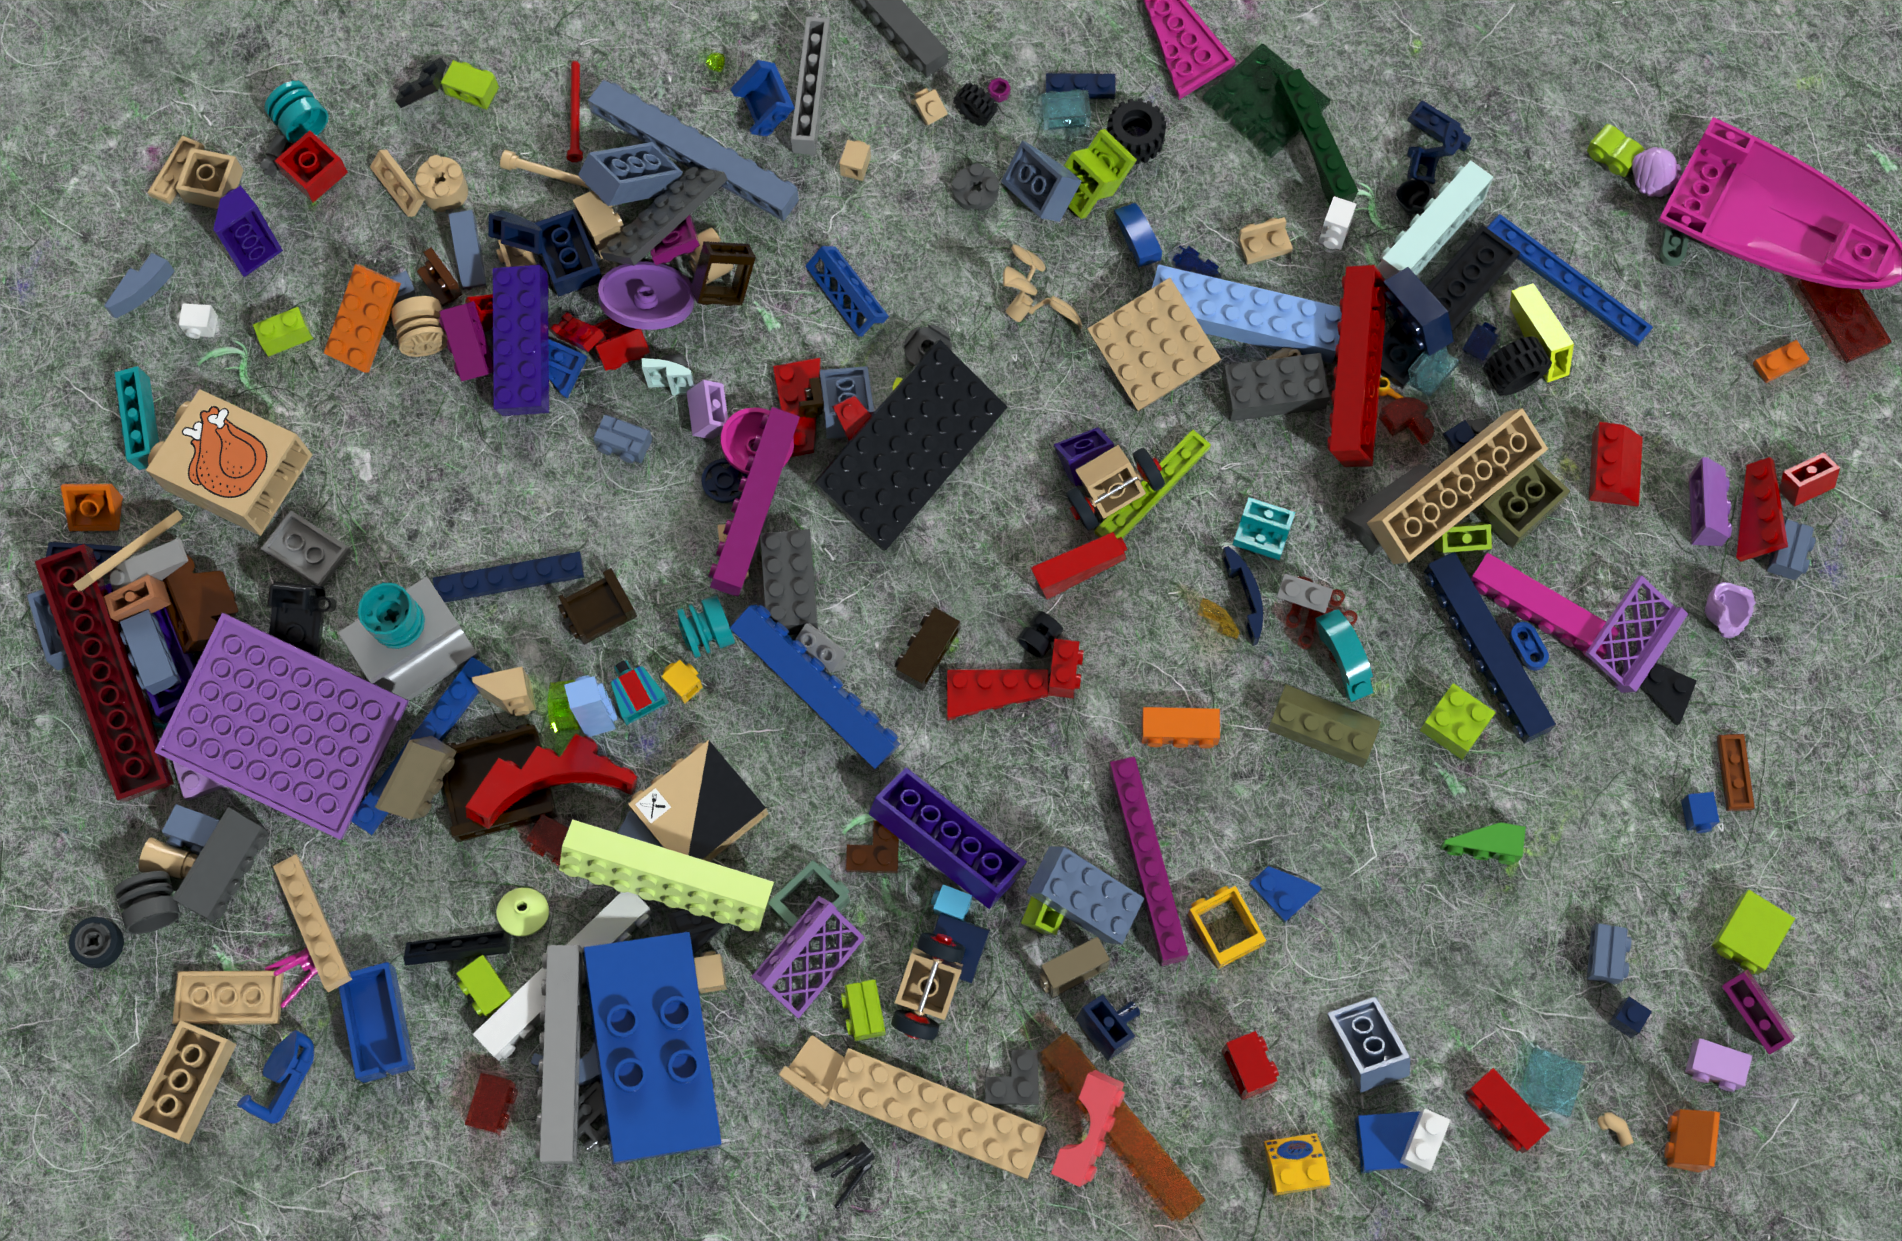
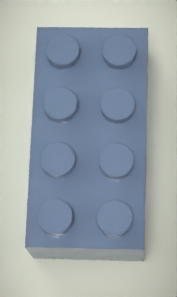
M653 142L590 152L578 176L585 182L587 187L600 197L603 203L613 206L659 197L670 188L671 184L680 179L683 172Z
M1049 846L1026 892L1096 937L1098 936L1104 942L1112 944H1123L1144 900V897L1066 847Z

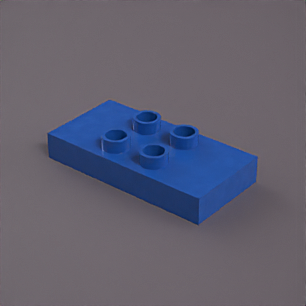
M690 932L584 947L582 956L612 1165L719 1147L722 1142Z

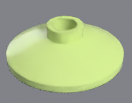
M514 889L505 894L498 903L497 920L502 929L511 935L523 937L535 934L544 927L548 920V902L540 892L534 889ZM519 906H527L524 911L518 910Z

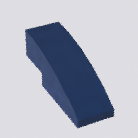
M503 210L489 213L488 237L501 239V244L537 254L542 253V229L523 217Z

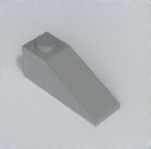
M175 539L123 561L109 571L107 575L112 589L115 591L146 575L162 581L187 563L188 558L181 539Z

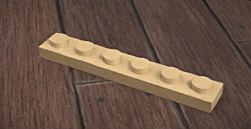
M295 854L274 865L275 873L324 988L327 992H330L351 981V975L301 859Z

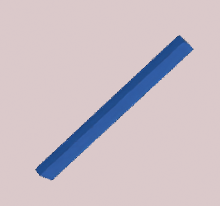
M1501 214L1487 227L1521 252L1517 259L1636 347L1652 330L1653 326Z

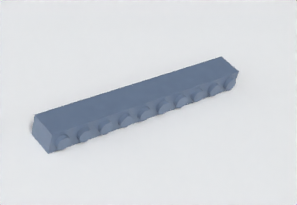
M603 80L588 99L590 110L593 114L644 143L653 142L665 155L688 168L698 167L725 172L728 180L722 187L783 222L799 201L798 189L793 183L789 181L784 182L777 178L772 171L761 169L751 159L745 160L738 156L733 149L722 147L712 137L701 135L694 127L685 126L673 115L668 116L662 113L657 106L646 104L636 94H629L623 91L616 83L611 84Z

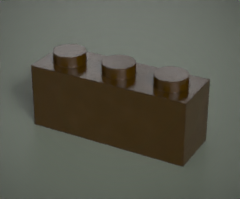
M935 607L931 613L927 612L920 623L922 628L918 634L914 633L907 644L909 649L905 655L901 654L895 663L897 677L922 691L961 629L959 620Z

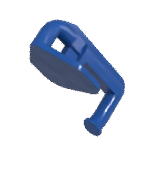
M294 1030L273 1049L263 1069L264 1077L276 1083L282 1082L269 1107L266 1108L251 1100L250 1095H245L238 1101V1108H242L268 1123H278L283 1118L313 1063L314 1044L312 1040L297 1030ZM298 1046H301L303 1049L297 1058Z

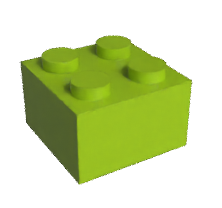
M1453 683L1427 718L1420 731L1463 760L1496 712Z

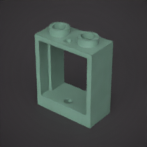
M812 860L768 902L769 908L789 929L799 919L782 902L813 873L838 896L832 903L838 912L850 902V898L847 895L850 892L841 881L836 883L830 877L831 871L822 862L818 865ZM831 915L829 919L826 921V924L835 916Z

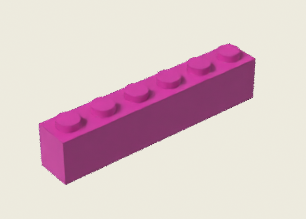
M1488 552L1471 578L1480 595L1489 596L1500 607L1511 609L1522 620L1533 622L1544 633L1557 636L1563 644L1579 649L1585 657L1589 658L1585 653L1606 621ZM1614 626L1611 629L1612 640H1615L1620 632V629ZM1601 644L1596 651V654L1603 659L1607 653L1606 644Z

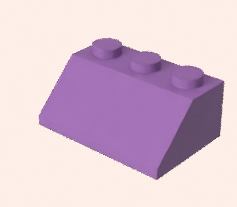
M1702 457L1689 475L1692 545L1722 546L1731 537L1732 525L1728 523L1731 503L1730 500H1727L1730 480L1729 477H1726V469L1708 457Z

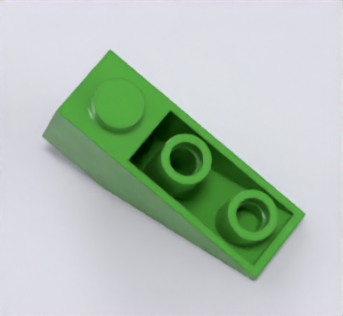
M1499 822L1446 839L1440 846V850H1445L1447 854L1452 856L1469 854L1473 855V858L1477 860L1492 858L1498 859L1501 864L1513 865L1523 857L1526 827Z

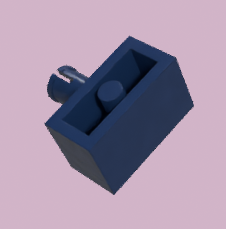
M1102 994L1081 1009L1076 1021L1106 1060L1109 1061L1126 1050L1135 1038L1127 1023L1140 1016V1010L1138 1006L1132 1009L1136 1004L1130 1001L1127 1005L1116 1011Z

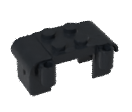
M274 581L269 587L267 606H273L269 634L319 657L324 612H333L337 606L336 601L333 598L326 597L325 588L322 586ZM328 601V607L325 609V602Z

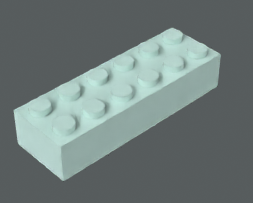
M1471 160L1465 167L1460 166L1454 173V179L1451 183L1446 182L1438 192L1440 195L1436 199L1431 198L1424 207V213L1421 216L1417 214L1409 224L1410 228L1406 232H1400L1394 241L1396 244L1392 248L1387 247L1380 256L1382 261L1378 264L1377 269L1384 279L1390 278L1407 267L1417 276L1485 200L1493 176Z

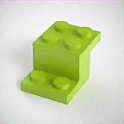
M1106 129L1099 130L1088 148L1072 152L1064 164V167L1082 181L1068 206L1080 219L1087 217L1097 200L1114 195L1137 161Z

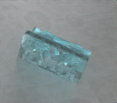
M1447 346L1431 356H1428L1424 351L1408 369L1410 385L1422 393L1431 396L1458 366V359L1448 354Z

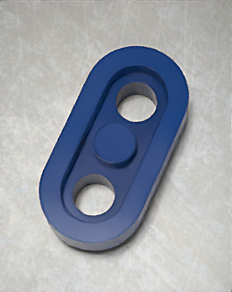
M1527 622L1515 624L1510 631L1509 638L1526 668L1533 671L1542 669L1549 660V653L1536 629ZM1518 634L1525 635L1526 640L1519 639ZM1530 656H1536L1538 658V662L1532 661L1530 659Z

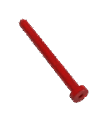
M573 61L571 63L570 150L567 151L566 158L570 162H580L583 160V152L579 150L580 64L578 61Z

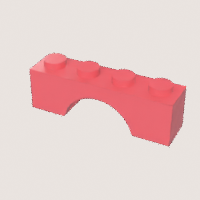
M1097 1070L1088 1073L1079 1100L1085 1105L1090 1116L1089 1133L1082 1143L1067 1144L1060 1148L1051 1174L1078 1187L1093 1180L1097 1170L1094 1164L1097 1156L1101 1157L1104 1152L1106 1142L1103 1140L1106 1132H1110L1114 1125L1115 1117L1113 1113L1115 1108L1119 1107L1123 1101L1125 1092L1122 1089L1125 1083Z

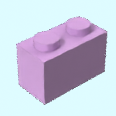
M702 380L687 391L692 436L713 439L721 434L723 426L728 420L724 386L722 383Z
M1699 1038L1692 1043L1685 1073L1693 1075L1692 1078L1696 1081L1703 1083L1712 1081L1719 1084L1718 1087L1723 1090L1735 1092V1090L1745 1087L1752 1055Z

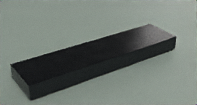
M502 930L407 942L403 960L405 966L480 957L481 955L489 956L510 953L511 934Z

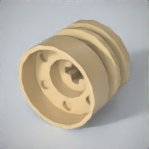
M415 296L402 300L392 308L391 317L394 328L397 331L398 347L402 354L412 357L428 356L443 350L447 346V334L439 321L441 316L439 311L442 310V306L438 299L430 296Z

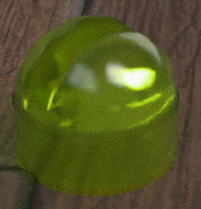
M710 53L706 57L708 68L712 71L721 72L725 65L724 54Z

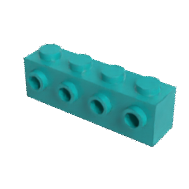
M136 366L115 372V388L118 394V409L122 422L121 431L125 444V457L128 463L134 465L138 470L148 468L150 451L159 442L150 377Z

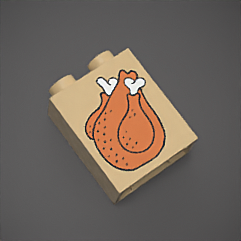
M199 389L192 401L184 402L177 410L175 427L165 442H158L150 451L148 457L149 466L146 471L165 491L261 536L312 457V453L297 434Z

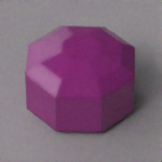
M1002 78L991 80L988 86L989 97L994 98L998 103L1007 100L1011 93L1008 81Z

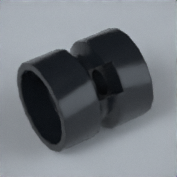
M1038 611L1030 620V627H1025L1017 637V642L1033 656L1043 658L1051 648L1050 642L1058 639L1063 632V627L1052 616L1043 611Z

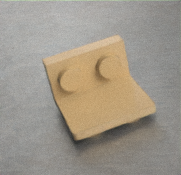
M810 1036L789 1067L784 1066L779 1076L784 1082L825 1109L831 1101L829 1094L844 1057L816 1037Z

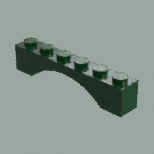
M1301 68L1280 75L1274 88L1284 109L1295 120L1308 144L1318 171L1323 193L1329 205H1331L1334 196L1353 202L1358 189Z

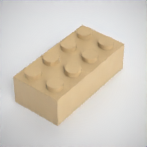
M180 1020L131 1121L189 1144L237 1044Z

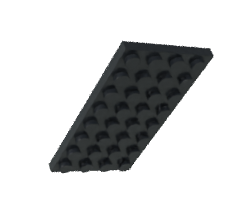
M937 340L813 484L883 551L887 550L1008 407L941 340Z

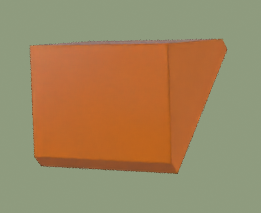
M112 484L61 485L69 531L119 530L123 496Z

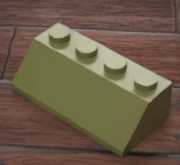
M1285 684L1268 731L1363 768L1375 742L1381 721Z

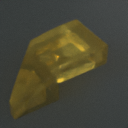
M1203 598L1199 606L1198 615L1220 623L1217 633L1237 640L1240 632L1228 612L1216 603Z

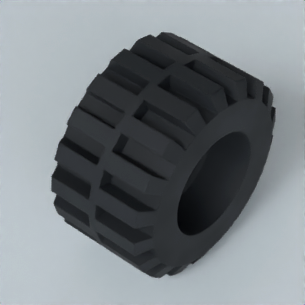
M1139 98L1138 101L1128 99V103L1122 101L1119 103V108L1115 106L1112 109V114H1109L1107 131L1137 159L1135 164H1139V161L1149 162V157L1154 159L1157 156V152H1161L1166 132L1165 116L1163 113H1160V108L1157 105L1153 107V102L1147 101L1145 103L1143 99ZM1137 126L1145 129L1148 133L1143 136H1132L1124 130Z
M1530 336L1515 340L1498 350L1484 364L1483 371L1497 394L1505 396L1517 393L1534 384L1550 369L1552 361L1538 339Z

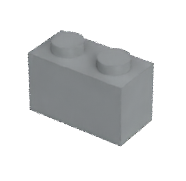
M1284 574L1276 598L1325 613L1333 589Z

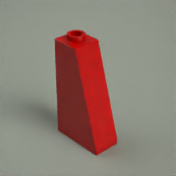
M1114 532L1037 564L1031 567V570L1045 598L1048 600L1126 560L1124 552L1128 549L1122 537L1116 538Z

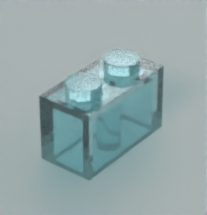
M1088 90L1050 91L1041 94L1044 130L1090 127L1091 111Z

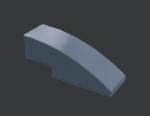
M467 210L450 213L451 233L463 290L487 286L481 243L473 211Z
M151 252L139 271L132 268L128 270L104 307L114 318L132 311L152 297L175 272L168 260Z

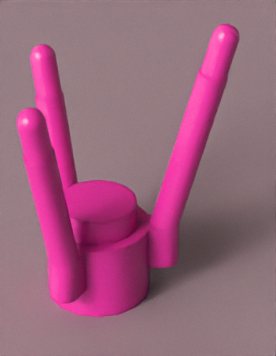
M307 947L265 968V971H271L281 967L274 971V976H278L300 964L304 971L310 969L305 978L281 1003L280 1006L282 1008L286 1007L312 977L318 973Z

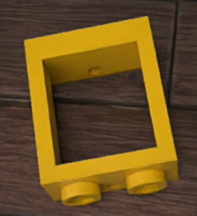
M1224 886L1214 892V897L1208 900L1201 898L1191 904L1192 908L1188 912L1191 922L1217 969L1264 946L1266 942L1264 935L1236 886L1230 889L1228 886ZM1231 900L1251 937L1219 953L1199 916Z

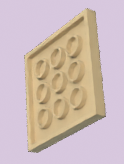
M1168 278L1087 328L1138 412L1221 361L1218 353L1171 278Z

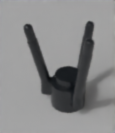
M860 1142L857 1146L853 1144L847 1150L822 1162L813 1169L814 1172H818L847 1157L848 1161L831 1173L832 1178L838 1176L851 1165L856 1170L861 1167V1170L835 1204L836 1209L840 1208L865 1173L872 1168L870 1162L875 1159V1156L863 1142Z

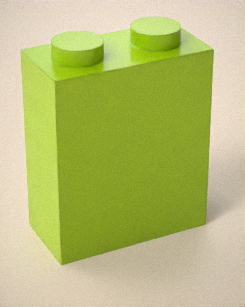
M1748 889L1738 899L1711 946L1717 949V953L1723 958L1733 959L1741 964L1740 967L1744 971L1748 969L1751 974L1758 975L1768 967L1795 918Z

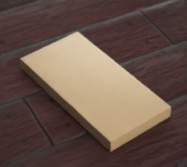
M178 971L172 1023L178 1025L181 1020L191 1025L280 1024L284 972L274 976V971Z

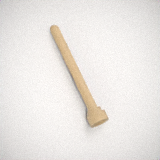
M504 150L502 153L500 167L503 169L512 170L520 168L589 188L578 175L519 159L515 152Z

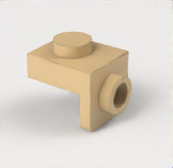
M924 88L915 93L916 98L910 101L912 105H916L926 126L948 114L936 89L928 91L927 88Z

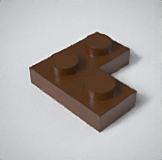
M874 820L873 845H847L846 872L898 873L899 838L877 820Z

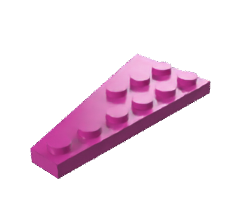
M1143 0L1178 100L1235 66L1236 60L1186 0Z

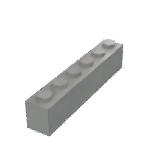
M806 17L791 133L792 151L796 154L816 155L831 38L829 18Z

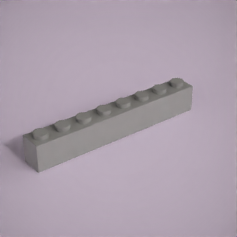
M547 945V953H543L542 959L543 969L547 970L546 979L542 980L541 987L542 995L546 997L545 1006H541V1022H545L544 1033H540V1049H544L543 1059L539 1060V1076H543L542 1086L538 1087V1103H542L541 1114L537 1115V1130H541L540 1141L536 1142V1157L540 1158V1162L544 1165L577 1164L583 949L580 945Z

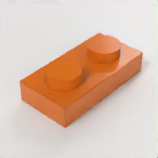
M1795 340L1756 359L1753 365L1765 383H1768L1806 364L1810 359L1799 342Z

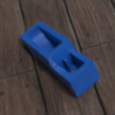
M1137 203L1114 209V214L1129 251L1133 252L1138 267L1161 261V247L1148 220Z

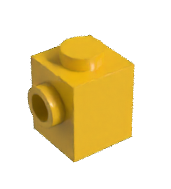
M681 660L669 664L661 676L664 684L684 704L703 688L700 679L697 677L699 674L690 663L685 665Z

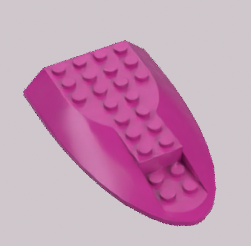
M1715 117L1710 121L1658 220L1730 255L1775 272L1806 281L1839 288L1868 290L1892 287L1902 281V242L1876 212L1851 192L1801 160Z

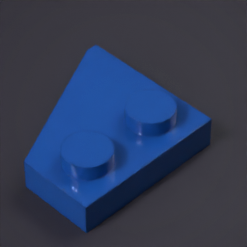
M548 339L549 379L559 392L568 399L588 357L585 354Z
M1270 866L1249 883V886L1283 923L1289 920L1322 889L1316 884Z

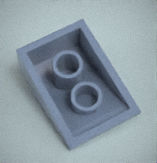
M1025 141L1021 142L1001 180L1040 218L1057 222L1061 221L1082 182L1069 169Z
M868 367L820 370L827 439L847 437L832 406L852 396H856L872 416L874 406Z
M1376 996L1327 1013L1348 1070L1360 1093L1410 1076V1056Z

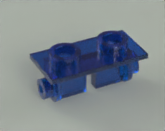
M1180 245L1179 248L1183 250L1182 253H1176L1172 259L1175 262V266L1184 271L1191 272L1195 267L1197 269L1195 273L1210 277H1214L1216 274L1220 277L1222 276L1217 271L1218 265L1209 259L1206 262L1199 259L1200 253L1189 245L1186 249Z

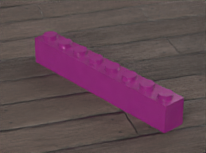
M774 407L771 408L769 415L764 414L760 428L764 429L762 436H756L752 448L757 450L755 457L749 456L745 470L750 472L747 478L742 477L738 491L742 492L741 498H735L730 511L735 514L733 521L727 520L723 534L727 535L726 541H720L716 556H719L720 559L718 564L712 563L708 575L709 578H712L710 588L739 597L800 416Z
M1133 756L1112 761L1109 765V774L1142 897H1144L1143 901L1160 964L1165 966L1186 961L1189 953L1136 758Z

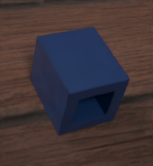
M1627 997L1620 1003L1608 1024L1628 1037L1633 1038L1640 1033L1652 1011L1633 998Z

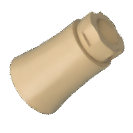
M150 837L140 855L139 871L143 873L165 871L168 872L169 876L183 879L199 855L170 846Z

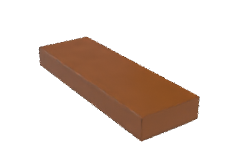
M1718 735L1716 739L1726 811L1753 810L1755 805L1745 735Z

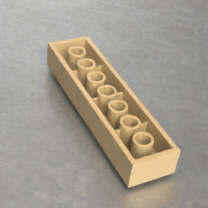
M1523 408L1507 411L1368 521L1367 524L1393 564L1410 562L1541 456L1548 448Z

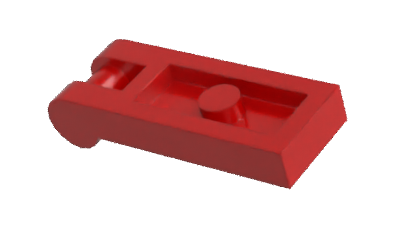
M568 312L561 317L562 320L558 324H554L549 329L558 339L586 352H589L605 336L599 328L574 318Z

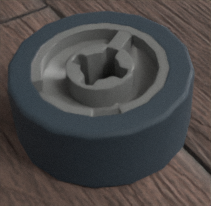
M93 916L82 920L74 927L68 943L70 953L75 960L89 968L99 969L109 966L118 959L123 950L124 938L117 925L104 917ZM97 938L99 943L98 946L93 945V941Z

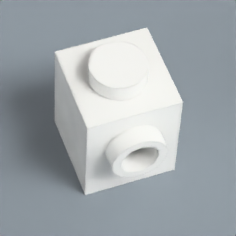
M183 303L181 312L177 315V324L184 334L190 338L198 339L200 336L214 337L218 315L211 305Z

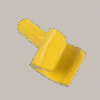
M1381 377L1380 383L1386 387H1379V396H1386L1388 394L1405 404L1408 399L1390 388L1388 378Z

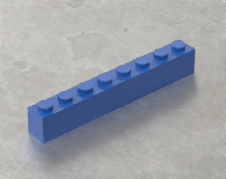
M757 604L749 606L732 624L730 629L874 769L880 767L901 745L897 741L898 736L891 729H885L879 723L880 719L875 713L870 710L866 711L860 705L862 702L855 694L844 690L840 679L834 675L830 676L824 670L825 666L819 659L815 657L812 659L806 653L807 648L800 641H794L788 635L789 631L784 625L779 622L776 624L770 618L771 613L762 605L758 606Z

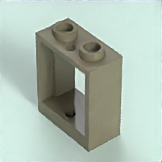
M1097 936L1042 964L1039 974L1040 979H1038L1044 993L1049 992L1053 998L1108 970L1110 958Z

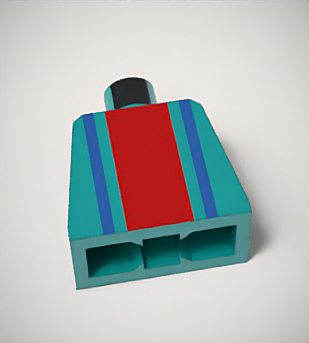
M627 660L615 665L614 669L619 677L611 681V686L626 726L669 703L665 693L643 666L632 670Z

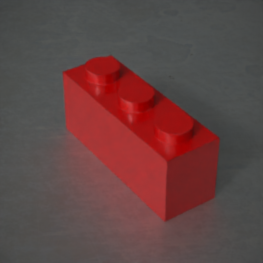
M1494 1068L1488 1071L1465 1092L1469 1096V1103L1476 1110L1479 1111L1481 1109L1488 1118L1486 1120L1489 1125L1496 1131L1500 1130L1507 1137V1144L1516 1152L1525 1153L1551 1130Z

